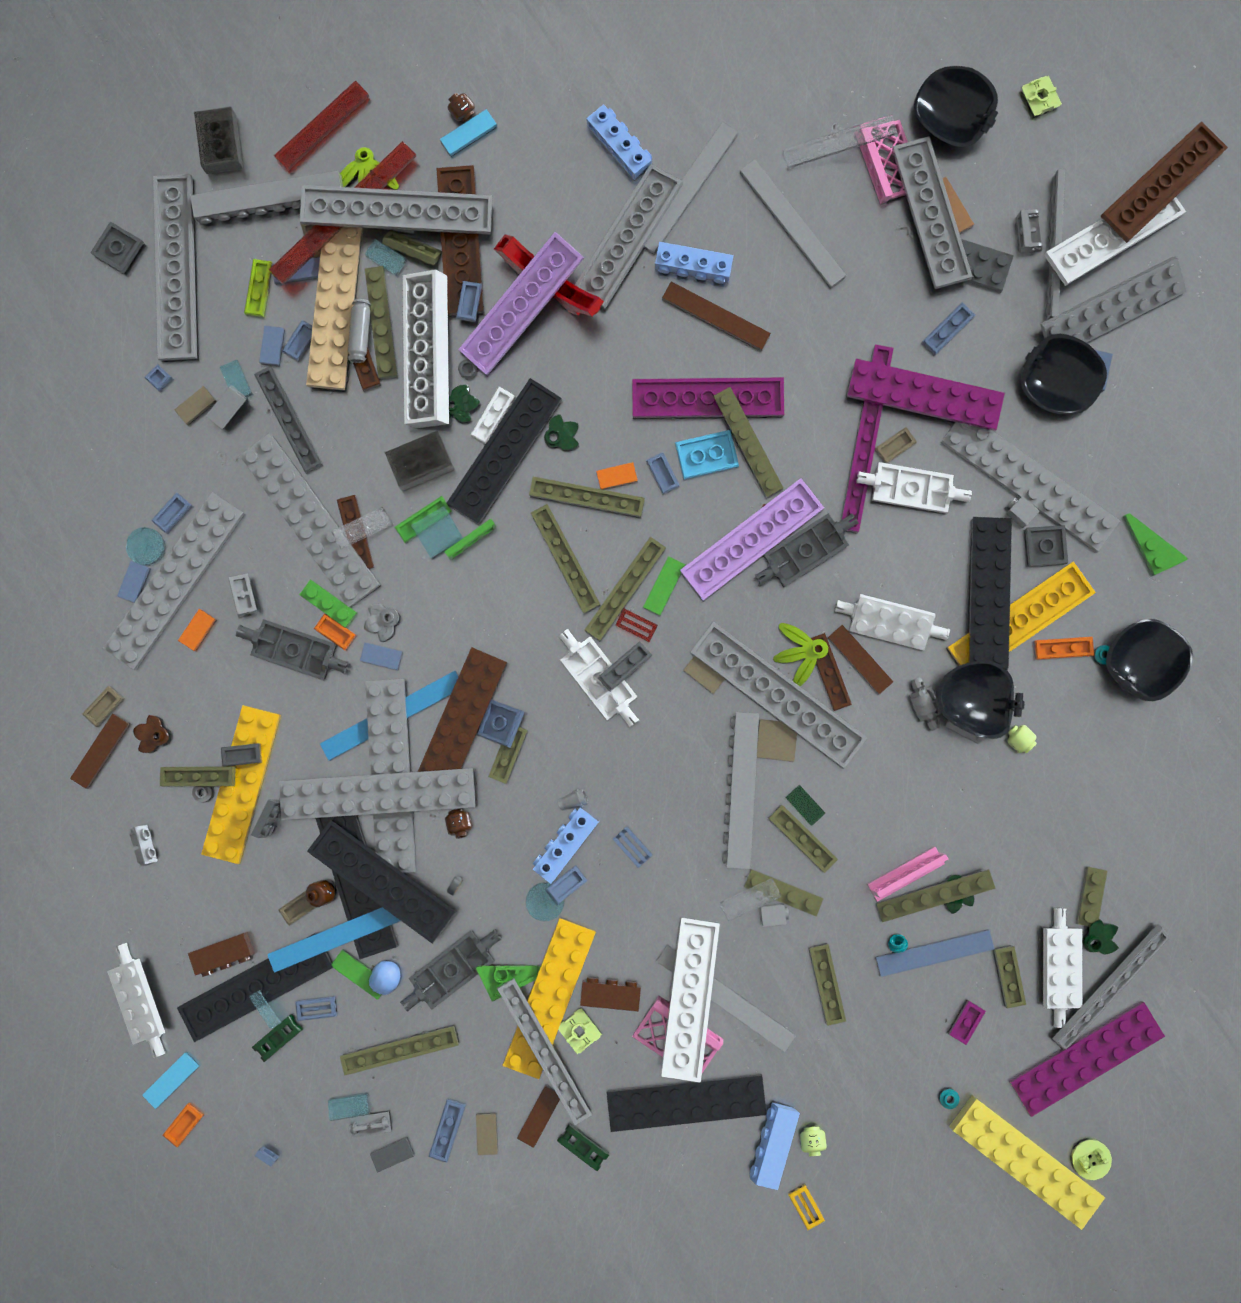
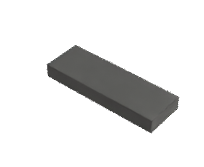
M639 641L599 675L598 679L611 692L645 663L652 654Z

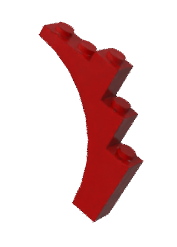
M505 234L494 248L519 275L534 258L530 251L510 235ZM567 280L552 297L569 313L578 316L582 313L593 317L604 303L600 297L582 290Z

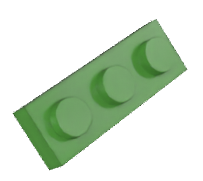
M311 579L299 594L345 628L349 626L357 615V612Z

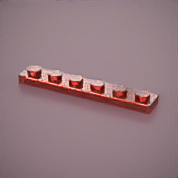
M355 80L274 155L275 159L289 171L369 97V94Z

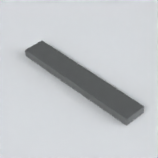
M271 365L255 373L254 375L304 472L307 474L322 466L323 464Z

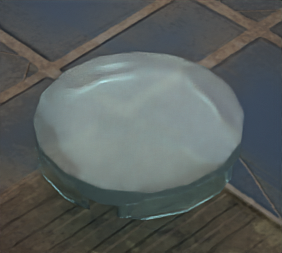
M141 527L134 530L128 536L126 552L135 563L151 565L163 556L165 542L162 535L156 530Z
M548 882L533 886L526 897V908L529 914L540 921H551L557 918L564 907V900L556 905L545 891V889L552 885Z

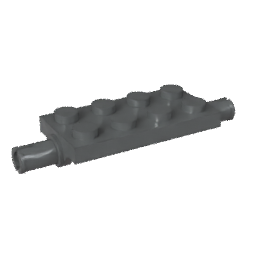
M828 513L766 552L764 556L769 562V567L755 575L757 580L760 579L758 581L760 585L776 576L785 587L848 547L849 544L844 537V532L859 524L857 519H854L853 513L840 522H835Z
M264 619L259 629L252 630L239 625L238 630L245 633L236 631V637L249 640L253 644L251 656L321 680H324L329 668L345 673L347 670L340 667V665L348 667L349 662L333 657L336 647L335 643Z
M493 929L492 932L480 940L472 930L408 978L415 989H413V993L400 1001L402 1006L410 1002L404 1009L408 1012L420 1001H425L431 1010L478 975L476 966H489L494 962L488 953V949L500 941L501 937L498 935L491 939L497 934Z

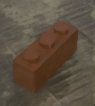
M248 932L190 952L188 956L195 976L201 974L204 977L214 973L213 969L220 967V970L232 967L231 962L237 960L239 964L250 960L249 956L255 953Z
M587 977V980L582 981L580 1006L639 1012L641 986H637V982L633 981L618 984V980L606 979V982H598V978Z

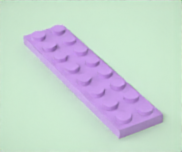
M554 232L458 350L482 372L488 375L583 261L584 257L557 232Z
M800 478L680 571L704 601L821 512L824 507L802 478Z

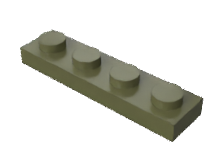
M160 767V786H235L236 767Z
M783 805L768 818L822 872L825 873L838 860Z
M752 869L744 885L747 889L816 917L824 899Z
M829 944L810 947L809 951L826 1025L846 1022Z

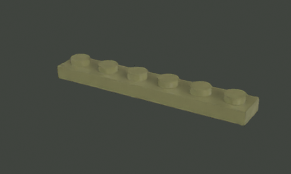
M384 267L365 268L368 300L371 304L369 308L379 380L398 377Z
M731 387L714 395L713 397L765 496L768 497L783 489L775 470Z
M534 476L529 492L531 497L641 517L645 500L643 497Z
M548 504L531 512L583 614L600 606V602Z
M652 537L648 539L585 628L587 633L599 641L602 640L665 551V546Z
M987 869L876 904L883 923L996 888L990 870Z
M453 1025L340 1056L345 1076L455 1047L459 1043Z

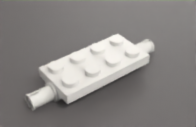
M881 462L877 464L875 474L858 471V479H856L858 484L873 486L872 501L945 514L948 513L950 501L959 500L969 503L971 500L969 495H972L970 490L956 489L953 486L954 475Z
M860 594L859 600L855 604L838 600L835 607V612L851 615V632L923 651L930 636L947 641V636L950 633V629L933 625L935 613Z
M569 629L565 630L564 633L568 639L563 633L558 637L567 646L569 653L560 661L607 721L615 714H620L628 726L631 727L633 723L629 717L634 723L639 719L628 706L629 703L637 698V695L625 680L609 692L600 682L598 676L608 669L612 663L591 637L582 643L577 642Z
M1053 908L1054 926L1052 928H1043V1008L1054 1009L1053 1027L1062 1028L1066 1024V1010L1068 1008L1082 1007V929L1068 928L1066 926V909Z
M125 943L115 947L121 964H119V967L107 971L132 1045L142 1041L148 1042L153 1058L165 1054L160 1040V1036L165 1033L140 959H132L128 944Z

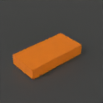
M633 462L596 471L600 489L602 490L638 482Z
M199 609L178 641L196 651L216 619Z
M325 613L314 627L317 632L345 651L357 636Z
M188 1103L164 1132L163 1136L174 1146L179 1147L204 1115Z

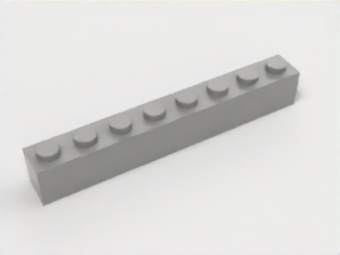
M339 171L190 195L193 216L201 224H208L212 222L211 220L216 219L226 221L234 216L244 218L252 213L262 215L270 210L280 212L288 207L298 209L301 207V185L343 187L342 176Z
M735 712V716H731V728H734V736L730 735L729 747H733V753L729 755L728 766H732L731 774H728L727 786H731L730 794L727 793L726 805H729V813H725V824L728 825V832H724V844H727V852H723V863H726L727 868L750 869L759 724L758 713Z

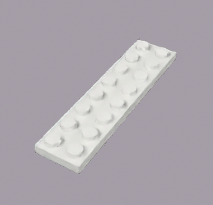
M1175 197L1128 243L1101 219L1050 249L1044 256L1066 286L1181 217L1186 211Z
M686 918L680 919L660 1077L701 1082L720 926L718 923Z

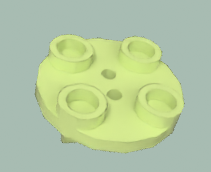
M1096 1139L1082 1141L1071 1152L1075 1171L1085 1179L1097 1180L1103 1178L1111 1168L1112 1157L1110 1151L1103 1143Z

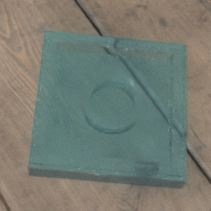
M445 506L411 525L430 558L463 539Z

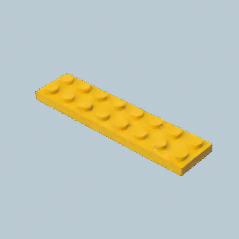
M1074 561L1010 604L1009 652L1096 593ZM969 633L947 647L959 666L969 663Z
M242 705L231 746L261 743L262 763L232 766L236 767L235 786H220L201 855L240 864L281 715Z
M562 918L558 919L536 980L527 999L552 1045L596 933L594 930ZM517 1025L502 1065L539 1079L543 1069Z

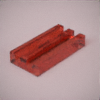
M623 609L615 626L647 642H650L658 627L657 624L627 609ZM625 614L653 627L652 630L624 617ZM624 621L648 633L649 636L647 637L631 628H628L622 625L621 622Z

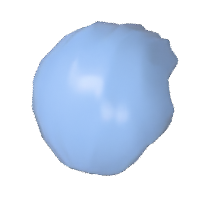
M381 961L373 968L369 978V986L374 992L387 995L395 990L401 975L398 965L391 961Z

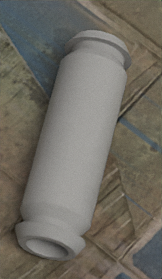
M355 299L352 302L354 306L351 308L348 342L349 356L347 357L350 362L363 363L366 360L365 355L367 354L370 322L369 307L371 304L365 299Z

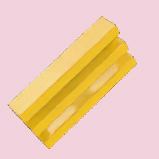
M805 1184L801 1188L795 1189L794 1192L788 1193L807 1230L825 1221ZM802 1192L806 1193L810 1203L812 1204L815 1212L819 1217L818 1220L814 1218L811 1210L809 1209L805 1199L801 1194ZM798 1195L813 1223H808L795 1196Z

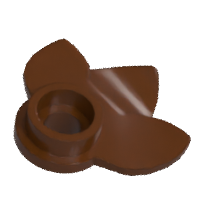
M148 715L146 724H139L133 729L134 736L141 741L138 751L142 753L153 752L157 746L164 745L169 739V734L162 727L161 720L153 715Z

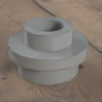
M194 787L192 790L193 798L198 802L208 801L212 796L211 787ZM200 789H203L205 791V794L203 796L199 795Z

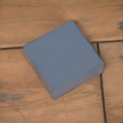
M158 364L144 377L159 392L173 379Z
M264 1146L255 1154V1157L269 1166H272L278 1159L277 1154Z

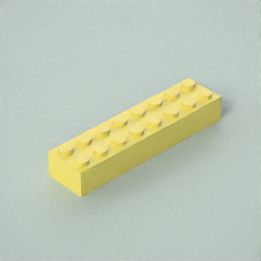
M973 1095L949 1126L956 1134L1081 1230L1105 1199L1097 1190Z

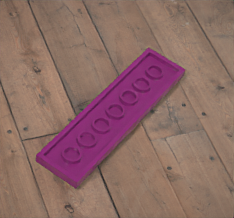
M855 359L847 397L993 431L997 430L1005 395L1004 392L861 359Z
M784 377L632 379L633 418L724 417L713 396L731 387L746 417L784 416Z
M1140 1002L1075 1041L1066 1050H1060L1009 1082L1029 1116L1032 1117L1164 1038L1165 1035L1145 1002Z

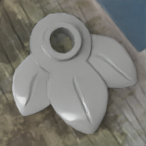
M381 604L371 605L368 607L371 616L365 621L364 629L368 632H377L380 642L386 641L394 633V626L399 620L398 612L393 608H385ZM387 614H390L391 616L390 621H388L386 618Z

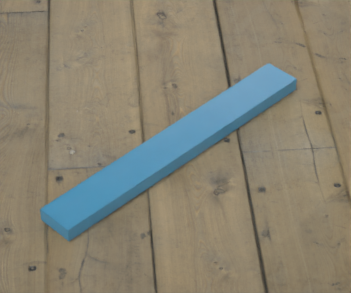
M453 671L407 696V719L450 696L459 677L457 672ZM367 718L320 743L328 761L369 740Z
M382 907L267 955L275 973L401 920Z

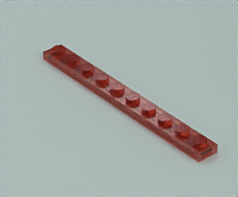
M402 141L354 188L383 189L416 158V153ZM315 225L269 269V272L284 285L343 227Z

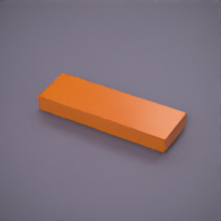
M1093 637L1035 640V660L1094 656Z

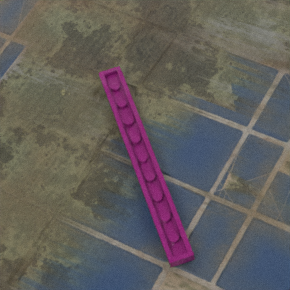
M875 344L871 362L890 366L894 348ZM868 401L863 402L841 518L843 520L853 513L854 519H857L859 524H856L847 531L856 533L860 530L868 487L867 484L856 483V479H858L857 474L858 471L870 473L883 408L881 404Z

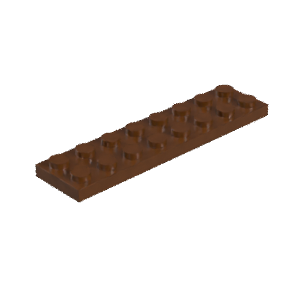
M1201 121L1103 212L1100 217L1128 243L1228 147Z
M474 165L436 168L438 192L476 194ZM441 232L443 274L447 275L448 316L457 315L463 281L482 284L479 234ZM483 289L481 290L477 314L484 313Z
M471 647L418 772L462 768L507 662Z

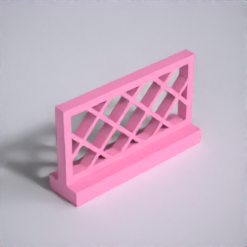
M900 120L870 128L868 126L861 127L856 134L880 204L906 195L905 190H903V183L894 178L897 171H899L897 165L888 161L891 154H893V150L882 144L885 137L894 141L893 146L896 143L903 144L908 142ZM896 127L898 136L895 137L887 133L889 128ZM878 132L883 135L881 141L873 139L871 133ZM879 148L889 152L886 159L879 156ZM886 165L895 169L893 176L885 173L884 168ZM892 182L901 186L899 192H892L890 187Z
M933 847L867 885L878 902L941 867L948 860V857L944 853H939L937 848Z
M658 996L632 1037L663 1057L664 1049L661 1050L657 1047L656 1040L665 1039L667 1028L665 1018L668 1019L670 1003ZM654 1010L662 1015L663 1022L652 1024L651 1015ZM664 1025L665 1035L655 1037L653 1027ZM650 1028L652 1038L645 1039L639 1033L642 1029ZM708 1028L705 1046L707 1045L713 1050L709 1055L704 1056L703 1060L705 1062L703 1063L702 1073L716 1052L722 1047L724 1040Z

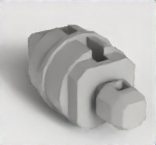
M921 678L912 680L915 693L910 694L917 717H919L920 722L927 720V724L932 731L940 728L939 718L937 719V715L942 713L938 706L935 691H933L932 686L925 689V684Z

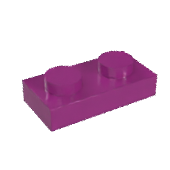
M967 1000L948 1034L967 1045L986 1011Z

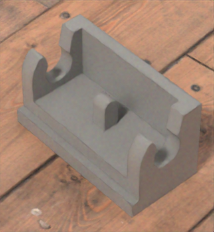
M1038 209L1021 210L1017 215L1021 253L1042 251L1043 245L1040 237Z
M231 385L215 403L206 417L221 429H224L246 401V397Z
M248 573L229 577L238 618L243 617L245 614H254L257 609Z

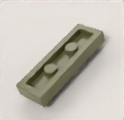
M390 230L384 236L382 244L389 248L401 251L407 256L418 258L426 264L434 265L441 258L442 254L441 250L393 230Z
M521 727L518 728L511 748L504 745L500 746L488 777L507 784L528 730Z
M1086 866L1076 924L1090 927L1093 922L1099 920L1107 870Z
M1015 946L994 949L1005 1007L1012 1008L1026 1005Z

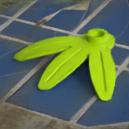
M366 147L358 149L355 153V160L348 164L340 173L343 187H346L359 171V188L372 189L370 172L372 171L390 188L396 190L399 188L393 174L380 162L374 160L373 152Z
M780 623L779 629L795 643L802 645V647L784 650L775 655L773 660L779 663H789L806 658L798 668L793 680L794 683L801 686L810 677L817 658H823L828 653V645L821 639L813 641L806 633L795 626ZM817 645L822 646L820 653L815 651Z

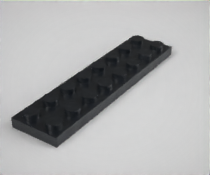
M530 378L447 501V504L479 525L562 401V398Z
M973 517L969 663L983 660L992 661L1008 670L1012 518Z
M356 815L315 818L320 833L331 820L366 845ZM332 871L347 921L382 908L367 895ZM391 925L354 940L359 959L398 947Z
M331 820L307 850L309 854L432 944L456 913L455 910Z
M323 952L274 973L268 958L177 1007V1010L193 1041L196 1042L332 969V962L327 952Z
M762 1074L704 1080L700 1083L685 1082L606 1092L611 1132L763 1116L767 1114Z

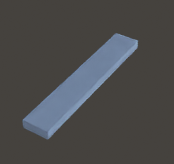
M985 930L907 949L901 953L894 952L875 958L879 974L883 977L994 950L990 930Z

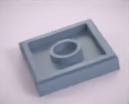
M490 700L477 735L511 748L524 711Z

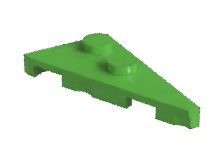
M1128 513L1123 516L1153 576L1188 560L1184 554L1133 515Z
M541 965L476 966V970L493 1002L501 998L497 987L514 978L519 988L536 980Z

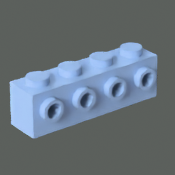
M603 104L586 118L587 126L634 181L646 172L649 165L652 164L651 154L639 146V140L627 132L628 128L623 122H619L616 119V114L611 108L607 109Z
M659 242L655 269L665 274L673 272L681 277L689 275L695 276L698 280L711 279L719 284L729 283L734 255Z
M582 808L573 810L568 817L571 820L567 826L563 824L556 832L559 835L555 841L551 839L544 848L547 851L543 857L539 855L533 862V865H535L533 870L550 884H552L599 823Z
M772 1102L771 1107L767 1110V1121L761 1131L762 1139L760 1146L756 1149L755 1163L750 1169V1179L758 1186L775 1190L779 1188L800 1115L792 1107Z

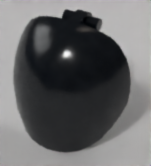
M948 66L936 70L924 81L914 101V112L922 125L940 140L957 147H969L975 144L984 133L987 134L989 129L994 126L995 118L998 114L996 111L998 94L991 81L979 71L965 66Z
M1059 333L1046 337L1037 347L1034 346L1031 353L1027 354L1021 377L1022 389L1033 403L1048 412L1074 415L1087 410L1096 401L1105 385L1107 369L1100 355L1089 344L1076 337Z
M1144 619L1126 627L1116 637L1107 653L1106 665L1110 675L1125 692L1127 691L1141 700L1157 701L1170 695L1186 679L1192 665L1193 651L1186 638L1167 623L1157 619Z
M986 660L966 663L948 672L941 681L937 694L939 709L948 721L970 734L990 739L1001 738L1007 734L1010 729L1013 711L1014 717H1022L1025 701H1023V693H1016L1014 700V682L1008 670L1002 668L998 663Z

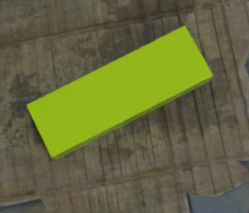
M253 259L244 310L245 315L264 318L272 272V261Z

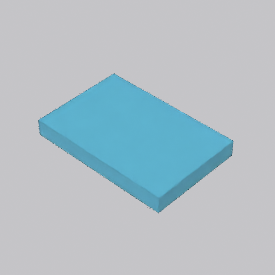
M731 430L675 442L684 480L739 467Z

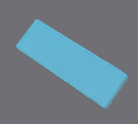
M486 109L442 137L440 141L449 155L452 156L496 128L497 124Z
M184 1053L142 1096L157 1109L199 1065L187 1053Z

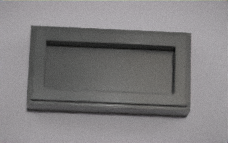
M261 743L221 747L222 767L262 763Z
M406 1137L370 1153V1156L378 1173L414 1157V1153Z

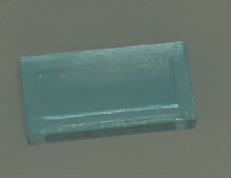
M374 239L365 253L366 257L396 276L407 261L405 257Z
M238 360L220 366L228 387L233 385L245 397L253 395Z
M260 990L250 996L251 1001L270 1029L281 1023Z
M367 1094L328 1100L330 1121L370 1115Z

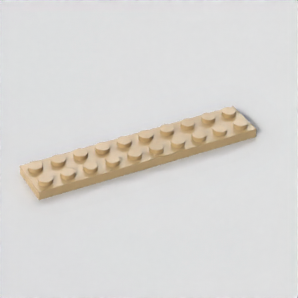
M324 226L307 387L345 390L348 366L347 356H349L348 342L351 308L354 306L352 302L355 300L362 228Z

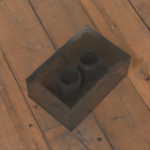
M232 107L194 112L200 164L205 173L211 174L243 169L237 117Z
M438 430L385 452L398 486L402 491L454 470Z

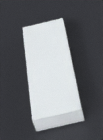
M498 387L470 434L471 437L486 444L516 398L515 395Z

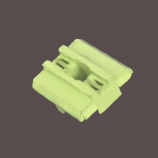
M1049 76L1041 77L1021 87L1034 116L1042 115L1062 104L1056 93L1057 88L1053 86ZM1042 93L1044 98L1041 99L1037 94Z
M582 1008L563 1021L558 1029L577 1054L584 1051L585 1048L598 1040L602 1035ZM579 1025L585 1032L580 1037L574 1030Z

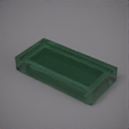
M800 784L785 797L810 826L815 824L825 814Z

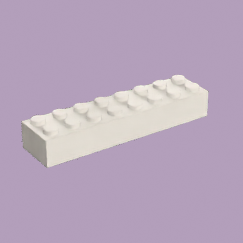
M437 270L403 275L404 424L414 428L449 424L447 275Z

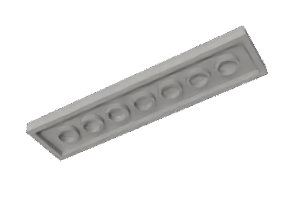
M930 137L893 146V154L934 288L938 289L972 279L971 269Z
M652 164L649 165L575 286L600 297L604 301L600 307L605 309L680 190L683 181Z
M1173 256L1041 323L1040 326L1044 338L1052 334L1061 333L1076 337L1087 343L1187 292L1178 257Z

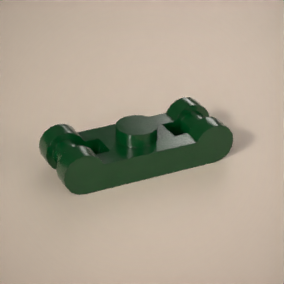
M291 1014L252 1046V1049L262 1056L261 1060L263 1062L267 1061L303 1030L300 1025L293 1021L294 1017ZM285 1026H288L291 1029V1032L289 1034H287L284 1031L283 1028ZM265 1043L271 1048L269 1051L263 1046Z
M568 1124L565 1128L566 1132L563 1136L560 1135L557 1141L591 1168L598 1171L601 1168L600 1164L602 1161L609 1157V1153L580 1133L574 1126ZM572 1136L577 1139L574 1144L569 1141ZM593 1152L597 1154L595 1159L590 1158Z

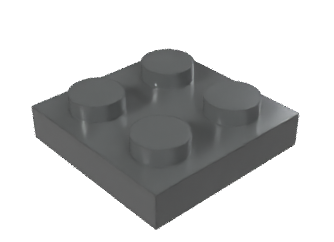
M110 221L90 253L113 268L125 273L144 242Z
M1065 525L1028 527L1025 529L1028 566L1068 563Z
M268 799L251 833L252 836L266 838L267 835L270 836L275 827L273 823L276 818L281 816L279 800Z

